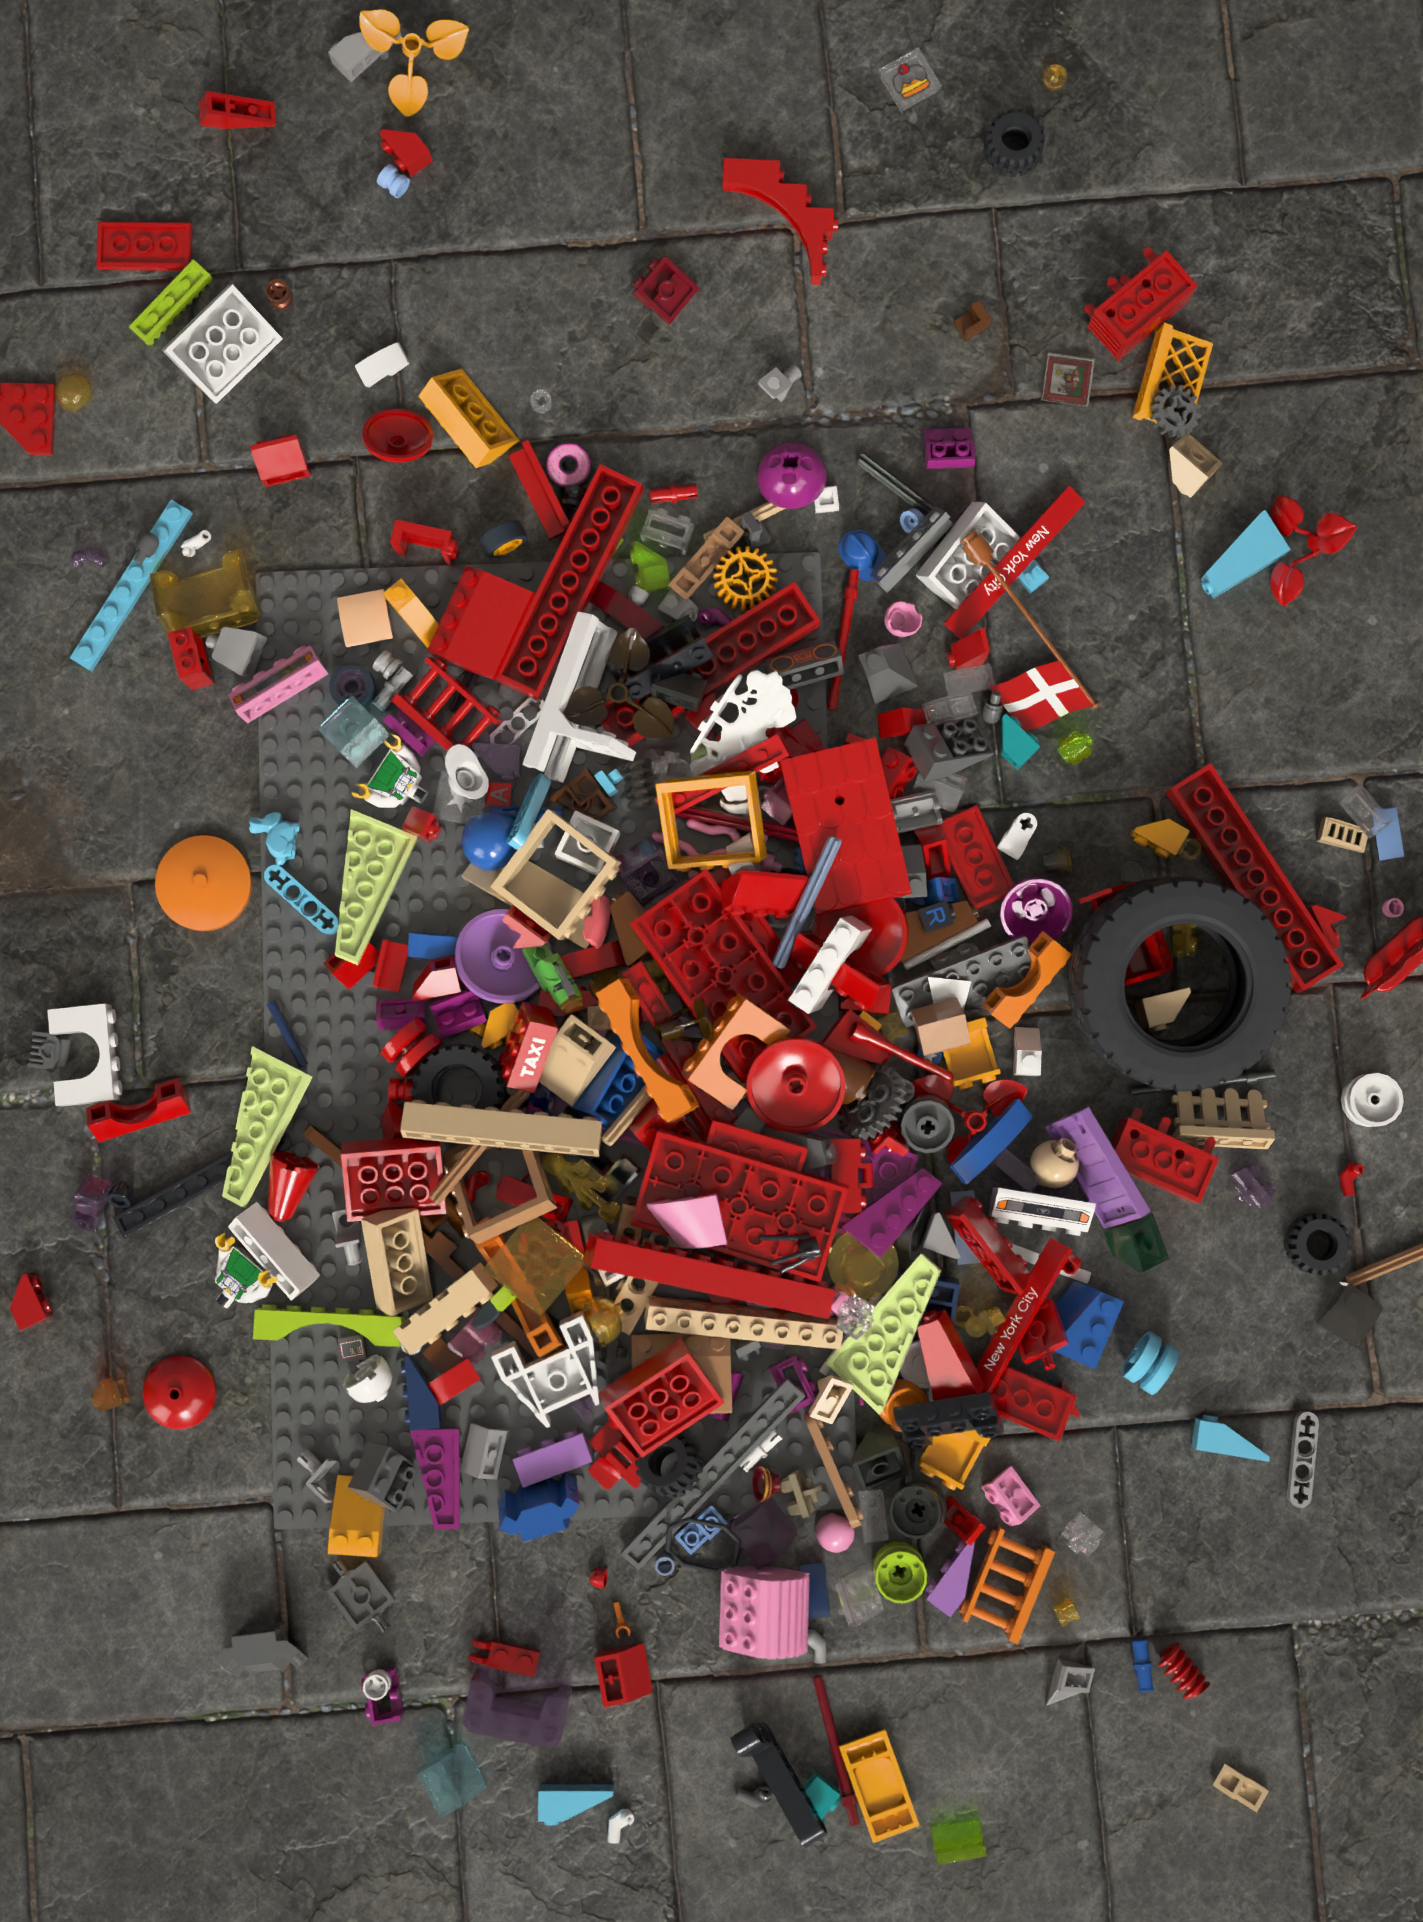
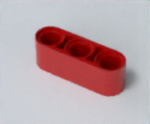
M619 941L602 944L601 948L596 949L592 947L560 956L573 979L626 964Z

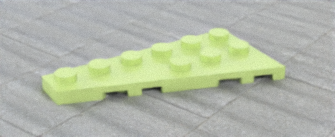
M352 809L350 812L335 956L358 965L415 846L417 836Z
M253 1046L250 1053L252 1055L251 1065L247 1068L246 1073L248 1077L246 1090L242 1093L236 1129L238 1131L236 1141L233 1142L231 1149L233 1152L231 1166L227 1169L222 1194L224 1198L246 1208L270 1161L271 1155L275 1152L313 1078Z
M924 1254L919 1255L841 1345V1349H838L826 1362L843 1380L852 1382L854 1385L852 1389L879 1415L884 1410L941 1272Z

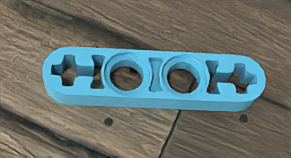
M542 773L538 774L529 786L506 843L516 850L520 849L526 842L551 784V780Z
M271 865L265 870L264 879L267 884L316 928L327 935L337 932L339 918L284 868L279 865ZM280 870L279 876L286 883L282 885L277 880L271 881L272 871L277 873ZM296 885L299 887L300 894L294 899L289 898L287 895L288 888ZM309 901H314L317 904V911L314 914H307L305 912V905ZM323 909L326 911L322 914L328 920L334 919L332 921L334 925L332 929L329 927L324 929L325 923L319 918L317 922L314 921V919L321 915Z

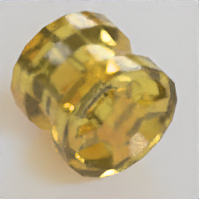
M1069 1596L1064 1598L1062 1603L1051 1605L1062 1628L1066 1627L1068 1622L1072 1620H1080L1079 1614Z

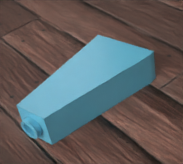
M1266 510L1256 517L1201 578L1203 590L1206 594H1210L1213 599L1281 559L1291 550Z

